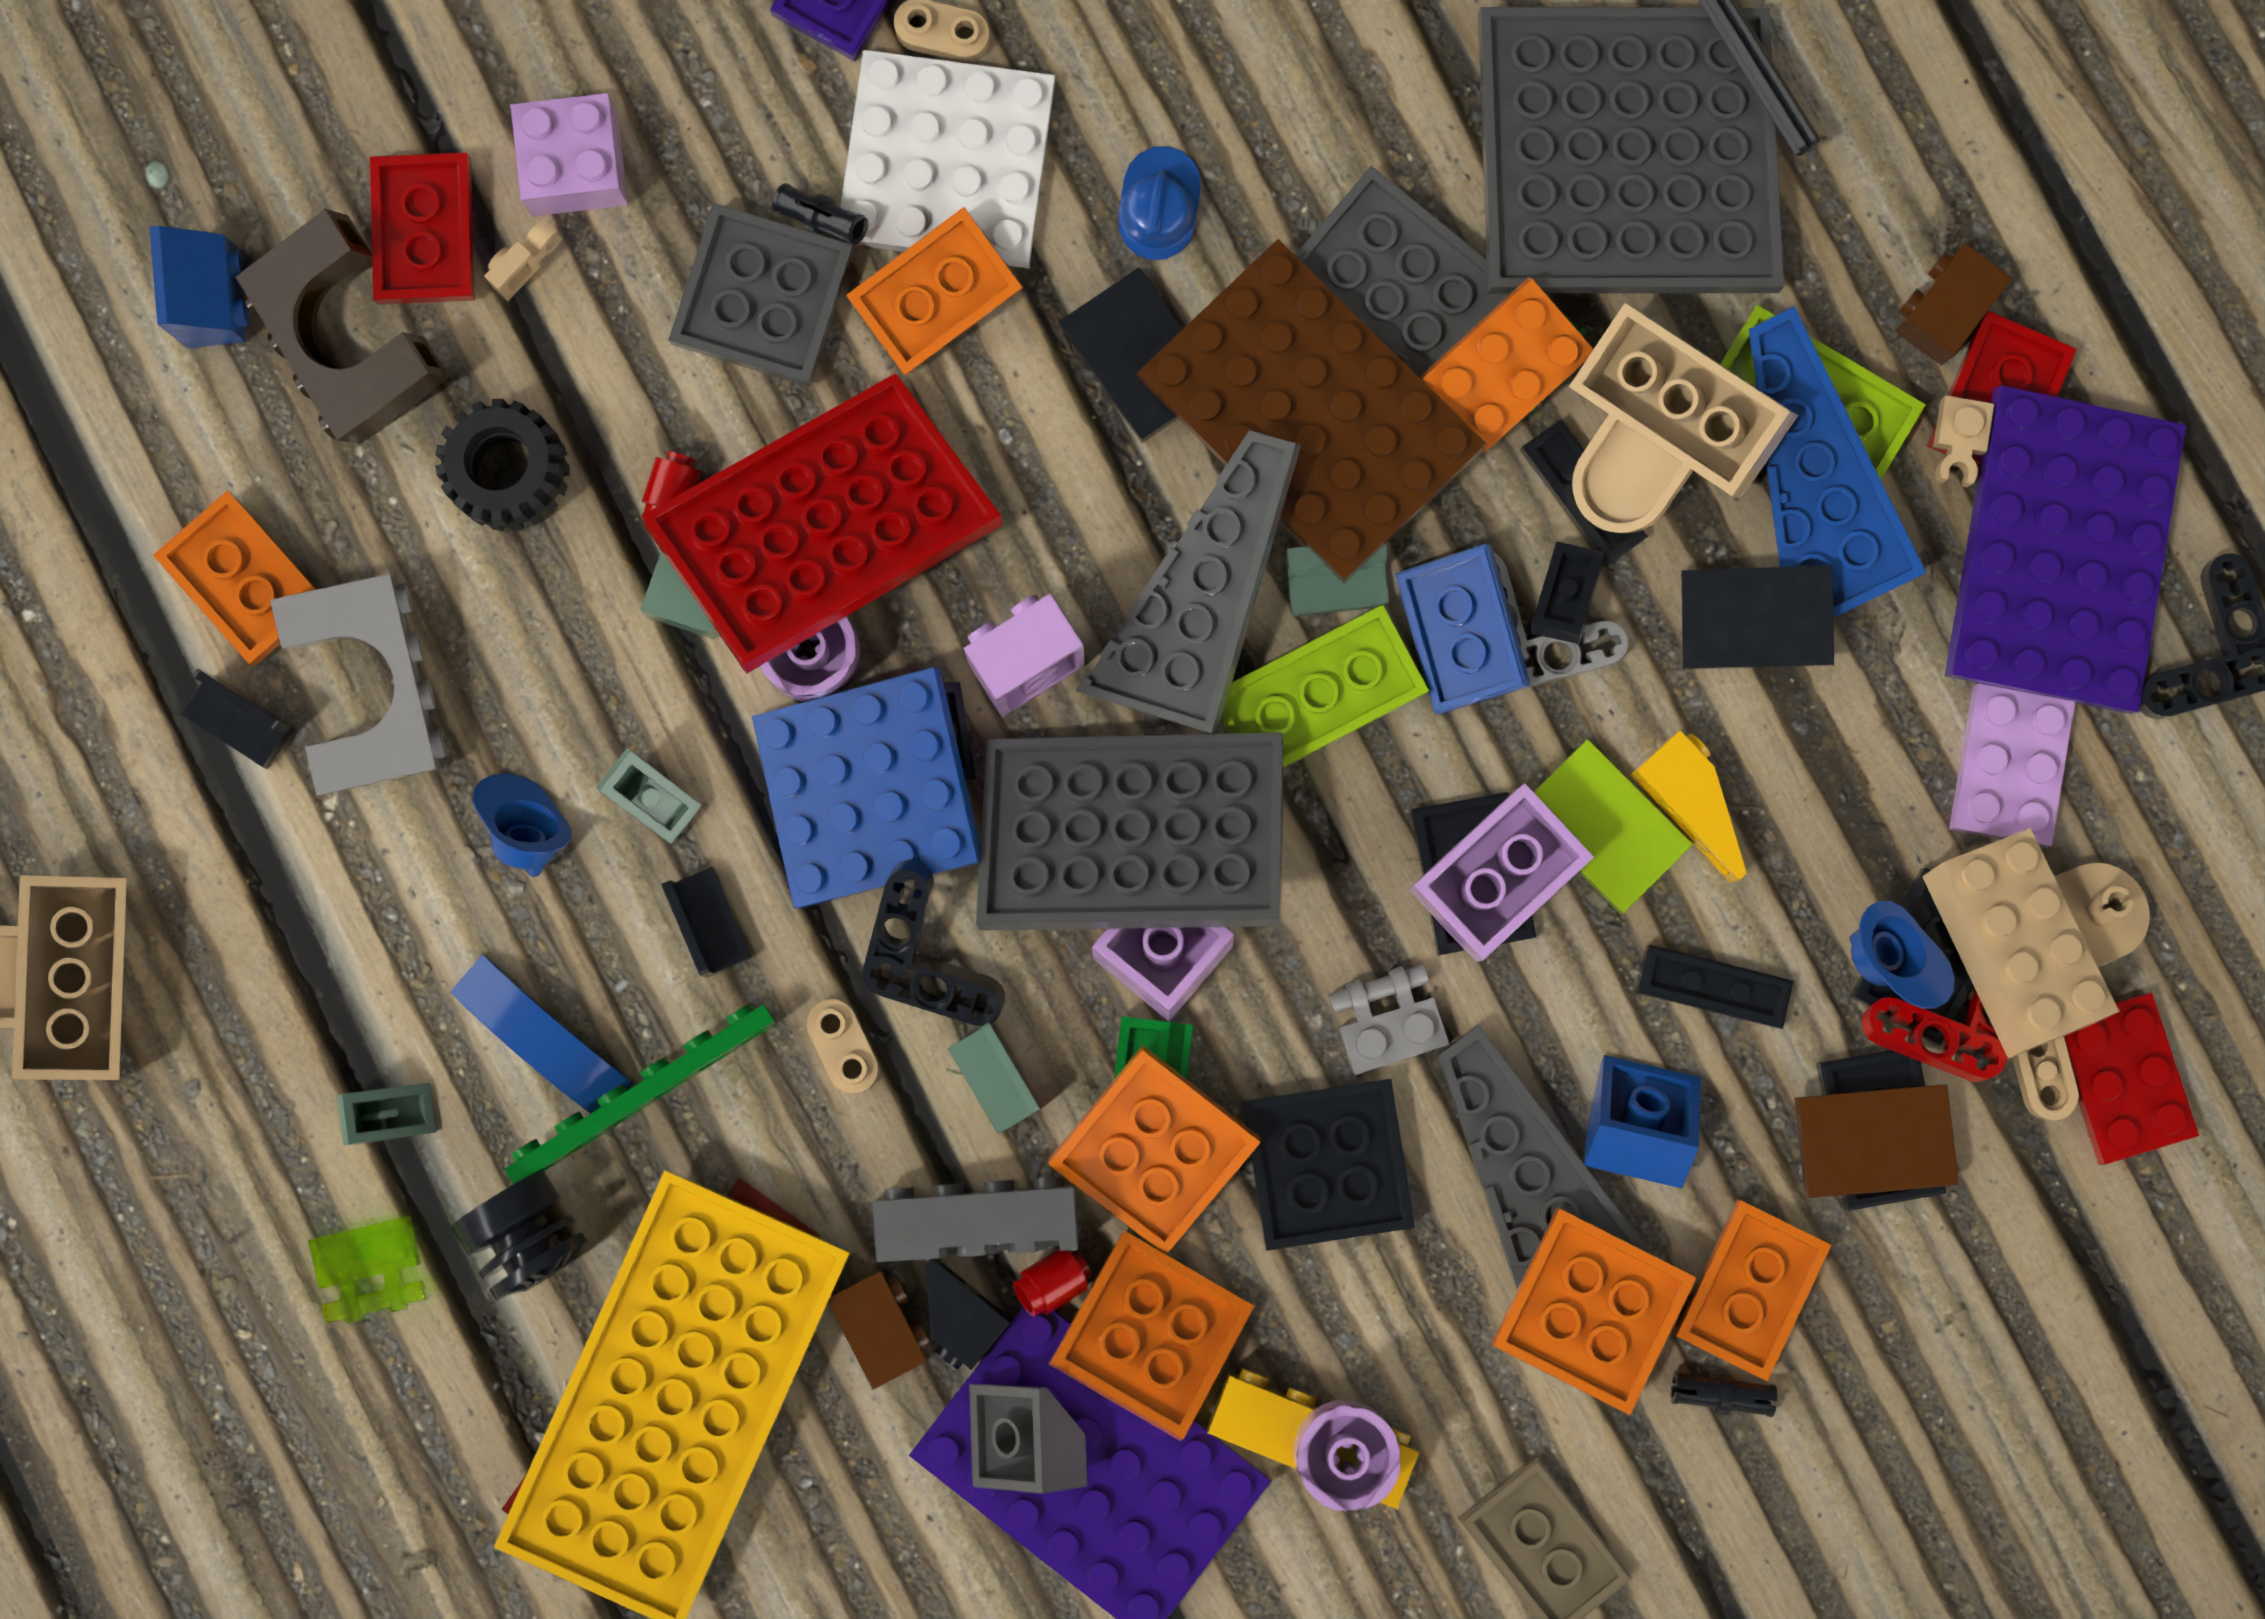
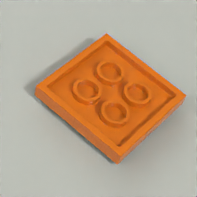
M1142 1045L1050 1156L1048 1165L1167 1255L1261 1143V1138Z
M1557 1208L1491 1345L1631 1415L1697 1277Z
M1124 1230L1120 1234L1049 1365L1181 1441L1185 1438L1249 1318L1254 1305Z

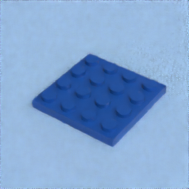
M928 668L752 716L794 909H801L884 888L894 866L901 861L917 860L925 864L933 875L981 862L979 839L940 668ZM906 877L904 882L912 881L915 879L911 877Z

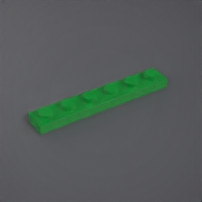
M752 1003L741 1007L726 1018L730 1026L712 1036L709 1030H706L683 1045L687 1053L672 1063H669L666 1057L656 1061L640 1072L644 1079L642 1082L629 1090H626L623 1084L615 1087L597 1100L601 1107L584 1118L579 1111L558 1123L554 1127L558 1135L542 1145H540L537 1139H534L511 1154L514 1163L504 1168L511 1182L515 1184L538 1171H547L777 1025L767 1007L763 1004L755 1009Z

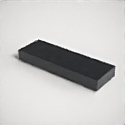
M1562 419L1521 447V453L1591 548L1604 552L1603 564L1605 567H1608L1648 537L1644 530L1633 533H1615L1603 530L1589 522L1580 512L1574 499L1572 480L1576 464L1584 449Z
M1646 945L1635 993L1776 1029H1783L1794 981L1653 945Z

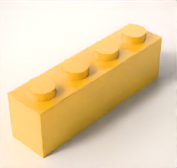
M1242 1368L1240 1375L1228 1371L1206 1427L1207 1433L1297 1469L1293 1457L1295 1438L1305 1418L1318 1408L1314 1406L1317 1397L1293 1387H1289L1286 1394L1268 1387L1270 1382L1268 1377L1246 1368ZM1391 1427L1399 1445L1400 1472L1391 1492L1379 1503L1398 1509L1419 1451L1415 1446L1408 1444L1411 1435ZM1352 1444L1349 1448L1338 1447L1335 1451L1339 1458L1338 1466H1341L1345 1461L1354 1464L1358 1460L1354 1452L1355 1444Z

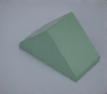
M661 551L640 611L650 619L710 639L719 637L720 635Z
M430 1083L337 1095L343 1146L436 1133Z

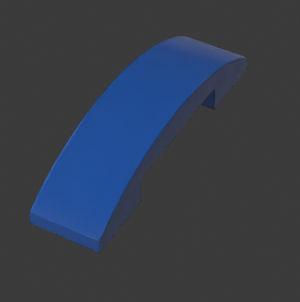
M485 954L480 956L450 991L469 1012L504 1044L590 1114L601 1107L597 1101L601 1096L621 1084L628 1090L634 1083L597 1050H592L523 991L520 984Z

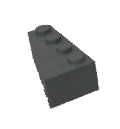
M1064 1176L1034 1178L1033 1188L1014 1189V1180L984 1182V1191L964 1193V1183L935 1185L934 1195L914 1196V1187L884 1189V1199L872 1201L876 1262L945 1258L947 1255L952 1254L966 1257L996 1254L998 1251L1008 1250V1253H1031L1060 1246V1251L1078 1250L1079 1247L1075 1185H1064Z

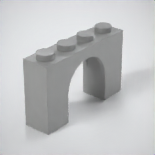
M386 574L270 600L282 649L294 650L340 639H359L372 645L383 655L390 666L394 679V695L387 714L376 726L359 735L305 747L316 796L442 769L439 758L447 757L446 747L441 729H432L428 710L435 709V700L429 680L421 681L417 662L424 660V654L418 632H409L405 613L412 612L413 608L406 583L398 584L396 576Z

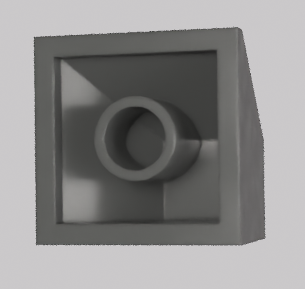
M969 1384L973 1487L1043 1494L1087 1486L1085 1433L1046 1387Z

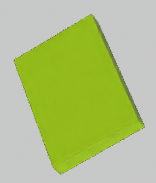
M1588 739L1534 791L1536 796L1593 855L1594 858L1579 873L1620 915L1624 914L1693 845Z

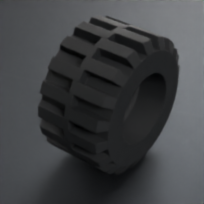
M492 399V406L488 407L482 401L471 404L474 410L473 413L467 416L461 410L454 416L459 424L454 429L446 425L441 433L447 440L445 446L437 445L435 453L441 460V464L435 466L437 477L444 483L441 488L457 508L481 526L486 524L491 529L497 531H504L505 526H509L513 531L524 530L523 523L530 521L535 526L543 521L540 514L544 510L548 509L553 513L559 506L554 501L557 494L564 496L568 486L564 483L563 478L564 476H570V465L564 458V456L568 455L564 444L559 440L558 434L534 409L530 411L523 403L513 400L512 405H508L504 399ZM515 441L524 444L528 450V466L523 477L513 486L503 490H488L482 487L479 482L478 469L484 454L491 447L501 442Z

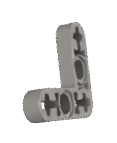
M1493 553L1524 661L1530 658L1526 650L1534 649V664L1541 676L1533 677V667L1526 668L1531 687L1610 667L1626 654L1628 637L1621 626L1611 621H1600L1585 625L1581 646L1594 643L1599 638L1598 632H1604L1607 639L1615 638L1617 645L1610 650V657H1605L1602 650L1587 652L1584 658L1588 664L1584 665L1580 664L1581 654L1578 644L1544 636L1527 640L1507 566L1500 556ZM1559 643L1569 650L1571 660L1567 668L1555 670L1546 664L1543 653L1548 645Z

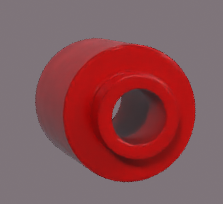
M667 451L665 459L655 457L641 501L646 504L643 515L699 484L703 472L694 468L696 459L672 451Z
M1059 1248L1022 1270L1020 1273L1021 1278L1013 1282V1288L1017 1298L1029 1315L1035 1317L1041 1312L1048 1315L1087 1291L1088 1284L1086 1279L1091 1276V1272L1086 1261L1078 1251L1075 1250L1070 1253L1068 1250L1060 1251Z

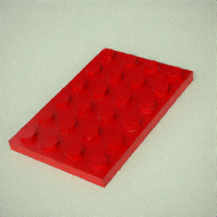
M896 373L641 516L645 528L746 674L1002 526L1001 514Z

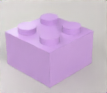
M608 93L510 104L520 199L531 216L628 205L618 111Z
M1226 927L1107 929L1092 946L1093 959L1170 1022L1231 950L1234 934Z

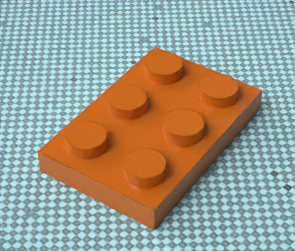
M963 207L846 296L902 373L907 375L1023 289V286L968 210Z
M1528 277L1419 378L1487 443L1483 450L1486 452L1588 359L1594 349L1535 281Z
M228 490L153 554L155 559L247 663L254 667L280 645L270 600L317 590L316 586L236 496Z
M1737 1199L1673 1335L1768 1382L1831 1248V1244Z

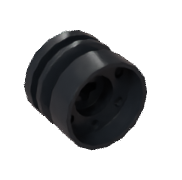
M544 1170L538 1171L496 1194L451 1226L468 1255L479 1253L489 1248H492L496 1256L480 1270L479 1274L482 1279L503 1269L508 1274L507 1277L490 1289L496 1301L507 1295L526 1292L568 1266V1262L575 1254L589 1243L583 1232L563 1242L559 1240L557 1235L572 1226L576 1221L570 1215L548 1222L544 1214L552 1209L561 1197Z

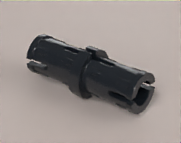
M787 183L780 185L774 193L772 200L773 210L778 214L803 222L809 231L817 234L827 232L848 241L852 245L859 244L866 235L868 229L867 217L836 205L834 199L824 194L813 196Z
M1677 1371L1673 1374L1672 1383L1676 1384V1388L1671 1387L1670 1398L1672 1404L1679 1403L1715 1408L1717 1414L1728 1415L1730 1410L1766 1415V1417H1773L1775 1414L1776 1406L1771 1405V1401L1777 1402L1776 1385L1733 1381L1732 1376L1726 1374H1719L1718 1378L1682 1374Z

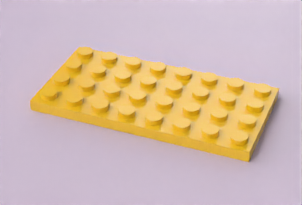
M664 1170L493 1548L648 1618L687 1619L851 1252L672 1171Z

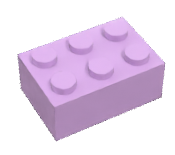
M1037 594L1024 599L1011 609L1014 615L1012 618L998 627L993 621L981 626L968 636L971 644L963 648L972 672L1002 718L1085 666L1083 644L1051 594L1042 599H1039Z
M1524 783L1512 792L1408 890L1475 962H1479L1490 955L1594 857Z

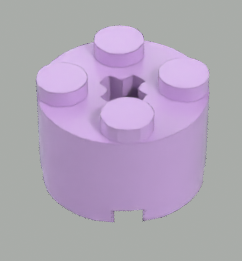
M844 617L806 639L812 645L820 643L815 648L817 655L809 660L805 655L800 656L803 650L800 646L801 643L760 666L765 676L781 693L803 703L840 693L851 683L860 667V644L854 628L848 618Z
M1337 1399L1312 1411L1305 1418L1297 1432L1293 1456L1297 1471L1307 1491L1324 1506L1341 1511L1365 1509L1381 1502L1393 1489L1400 1472L1399 1445L1391 1427L1371 1407L1352 1400ZM1352 1444H1355L1354 1452L1358 1460L1354 1464L1345 1461L1341 1466H1338L1339 1458L1335 1452L1338 1447L1349 1448Z

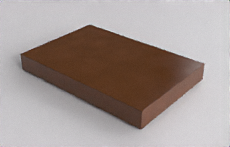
M1948 1084L1794 1098L1805 1198L1959 1185Z

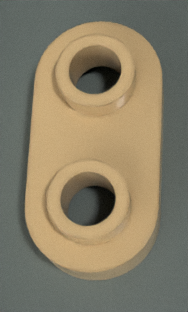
M908 0L897 9L894 16V27L899 42L912 51L961 63H970L980 59L986 53L990 44L989 28L985 19L972 10L931 0ZM915 16H923L927 20L925 25L919 28L911 26L909 22ZM962 27H969L974 31L973 35L968 39H961L956 33Z
M827 999L817 1003L807 1017V1031L831 1082L844 1093L859 1094L867 1091L875 1084L878 1078L879 1062L856 1013L847 1003L840 1000ZM830 1014H834L840 1019V1028L833 1034L827 1033L822 1025L824 1018ZM851 1059L858 1060L862 1066L861 1074L855 1079L847 1077L844 1073V1065Z
M2064 1037L2042 1045V1050L2037 1056H2033L2027 1051L2012 1057L2024 1104L2033 1116L2042 1120L2057 1121L2072 1114L2078 1104L2079 1094ZM2046 1086L2052 1088L2055 1094L2053 1102L2049 1105L2045 1104L2041 1099V1091Z

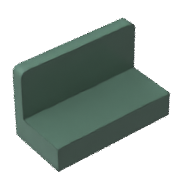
M1386 544L1345 584L1307 546L1287 548L1285 563L1291 614L1297 617L1372 609L1382 604L1386 607L1389 603L1385 571L1388 557Z
M988 1022L980 1027L981 1029L947 1049L997 1134H1000L1039 1111L1041 1107L994 1027Z

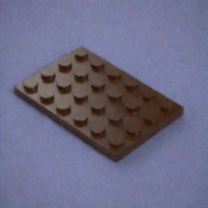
M1279 239L1137 372L1138 379L1225 466L1249 430L1301 445L1280 521L1343 584L1485 449L1487 444Z

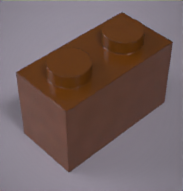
M1966 243L1953 255L1945 251L1927 273L1933 281L1926 291L1922 293L1920 290L1915 289L1898 311L1905 318L1895 332L1941 366L1955 355L2012 280V277Z
M885 1268L832 1295L828 1301L872 1390L927 1362L930 1356L926 1349L933 1346L922 1321L917 1319L912 1322L903 1305L910 1301L900 1278L897 1274L889 1277Z

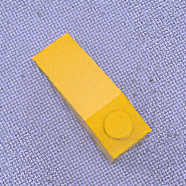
M1680 730L1669 737L1629 776L1729 883L1739 881L1747 874L1715 767L1707 759L1711 755L1710 751L1695 735L1690 733L1686 737Z

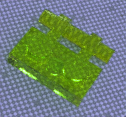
M411 1216L308 1240L318 1289L335 1285L339 1286L340 1300L322 1305L323 1318L327 1324L340 1320H345L347 1324L361 1321L364 1319L365 1314L389 1309L391 1313L406 1310L408 1304L426 1299V1289L423 1281L419 1280L405 1284L402 1273L404 1268L421 1265ZM383 1275L384 1289L361 1295L359 1279Z

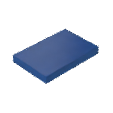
M1483 544L1395 573L1435 715H1441L1531 687L1490 544Z

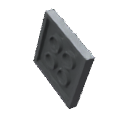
M713 203L668 339L670 344L810 387L854 253L853 245Z

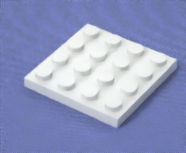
M863 50L840 207L852 212L863 214L868 219L866 235L856 246L904 252L961 208L965 207L1008 266L1029 268L1055 88V75ZM836 237V240L850 244L848 241Z

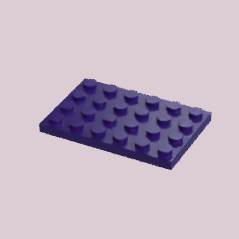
M2002 385L1993 388L1991 403L1994 404L1989 442L1987 452L1981 457L1945 677L2071 700L2078 704L2127 714L2139 713L2186 425Z
M1022 1307L910 1452L909 1456L1115 1619H1167L1270 1484L1271 1479L1218 1437L1208 1434L1207 1429L1195 1419L1185 1438L1179 1441L1050 1366L1049 1362L1071 1322L1055 1310L1048 1315L1041 1312L1032 1317ZM969 1384L1046 1387L1085 1433L1087 1486L1043 1494L973 1487Z

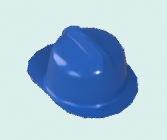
M1169 146L1152 147L1139 153L1128 166L1123 181L1118 214L1119 232L1125 245L1140 257L1149 260L1168 259L1180 253L1191 240L1195 228L1201 190L1200 173L1194 161L1183 151Z
M509 773L493 774L482 779L474 788L472 802L476 812L489 830L491 848L496 858L505 865L524 869L531 877H538L543 867L554 858L557 851L564 848L571 841L572 829L567 820L558 811L547 793L538 784L529 779Z
M1878 901L1868 906L1861 916L1859 929L1851 934L1849 938L1852 944V961L1859 974L1865 980L1877 986H1890L1907 1003L1922 1009L1937 1008L1948 1002L1954 991L1955 977L1951 964L1942 950L1920 928L1904 907L1892 901Z

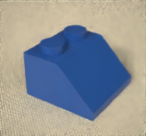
M165 226L149 227L157 325L187 348L246 342L244 327L250 326L251 314L243 301L241 286L235 278L247 268L243 251L238 249L224 234Z
M1604 1055L1600 1065L1586 1129L1584 1166L1682 1188L1699 1149L1701 1077Z

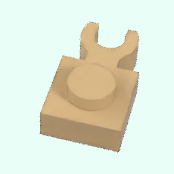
M542 218L534 225L522 243L517 241L510 249L505 247L495 254L488 265L489 271L484 277L504 299L509 301L541 267L539 262L542 258L554 251L563 239L557 234V230Z
M1946 395L1940 400L1933 447L1946 449L1947 453L1946 457L1936 467V482L1943 483L1948 480L1950 466H1957L1962 470V487L1968 488L1975 482L1978 469L1972 454L1982 456L1987 452L1994 404Z

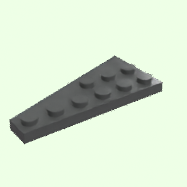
M1249 430L1217 478V485L1201 509L1195 511L1187 523L1189 527L1175 548L1171 547L1129 610V617L1115 638L1109 640L1100 654L1102 655L1101 659L1089 677L1083 679L1076 690L1077 692L1211 734H1217L1301 445Z
M1479 1025L1475 1026L1437 1055L1516 1289H1518L1557 1208L1651 1254Z

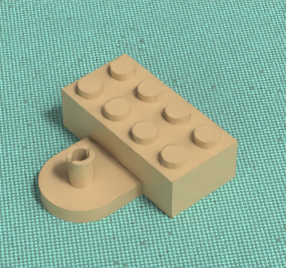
M1624 303L1569 386L1609 414L1576 464L1572 480L1575 502L1583 516L1598 528L1615 533H1633L1651 526L1665 513L1693 471L1732 497L1742 498L1798 415L1635 307Z
M2029 828L1947 860L1922 876L2008 1059L2095 1024L2119 1012L2098 967L2116 961L2134 951L2145 938L2150 920L2146 896L2139 884L2128 873L2110 864L2088 863L2054 876L2032 829Z
M20 875L18 926H0V1028H14L12 1079L120 1080L127 878Z

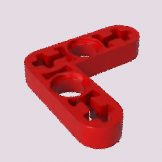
M1975 989L1964 1024L1892 997L1876 1001L1867 1007L1862 1015L1861 1025L1863 1032L1873 1043L1968 1081L1979 1083L1997 1076L2003 1071L2008 1059L1992 1024L1983 1015V1004ZM1889 1011L1891 1012V1021L1897 1025L1906 1027L1913 1023V1020L1916 1023L1910 1032L1899 1027L1885 1032L1883 1031L1884 1023L1877 1019V1016ZM1926 1027H1935L1944 1035L1946 1042L1945 1048L1941 1053H1933L1923 1045L1922 1033ZM1983 1048V1057L1989 1060L1990 1064L1978 1069L1975 1057L1962 1053L1954 1057L1953 1060L1952 1056L1957 1049L1974 1052Z

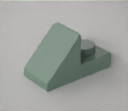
M628 748L596 787L670 844L673 843L702 806Z

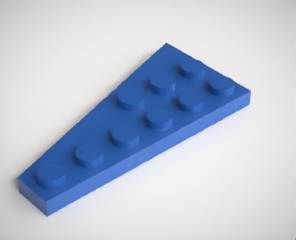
M1795 306L1750 328L1749 335L1756 388L1798 415L1766 462L1780 567L1833 565L1834 617L1926 574Z

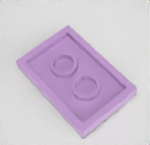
M1980 683L1973 685L1949 830L2003 839L2031 828L2040 847L2047 848L2052 846L2075 701Z

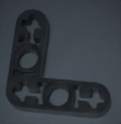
M2234 553L2223 554L2207 562L2200 575L2202 590L2223 656L2158 673L2145 679L2139 710L2146 717L2164 719L2265 691V673L2258 676V680L2256 677L2251 676L2234 681L2232 672L2251 666L2252 662L2254 665L2262 664L2265 669V611L2253 571L2248 561L2242 556ZM2223 567L2226 572L2234 571L2236 574V580L2232 581L2230 586L2227 582L2219 583L2216 574L2222 572ZM2243 594V601H2237L2224 607L2222 600ZM2234 611H2242L2250 616L2253 627L2247 637L2237 636L2231 631L2229 618ZM2202 670L2212 671L2220 681L2219 691L2214 697L2203 695L2196 686L2197 675ZM2182 685L2184 695L2168 699L2164 702V706L2161 702L2153 703L2151 693L2156 692L2158 686L2160 690H2168Z
M917 860L901 861L894 866L885 883L862 971L865 986L879 996L971 1025L983 1026L988 1022L992 1024L998 1019L1006 996L1003 986L997 980L987 975L916 954L934 888V877L931 870ZM906 877H911L915 879L914 887L916 889L907 905L900 903L905 890V883L903 882ZM892 918L901 919L909 925L911 935L903 939L895 938L887 932L885 922ZM883 963L892 966L891 973L893 975L890 979L882 977L881 966ZM909 970L916 972L910 987L905 985ZM927 976H936L946 984L947 992L940 996L931 995L923 989L921 980ZM958 985L963 986L959 1002L952 1000ZM978 993L987 996L985 1008L976 1006Z

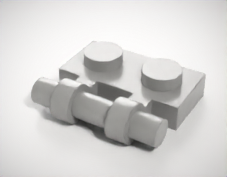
M1423 964L1404 970L1403 966L1388 970L1387 976L1363 984L1359 979L1345 984L1346 989L1328 995L1334 1014L1352 1008L1357 1021L1338 1028L1353 1075L1450 1045L1434 997L1417 1003L1414 1002L1411 989L1429 983ZM1394 994L1399 1009L1372 1017L1368 1003Z

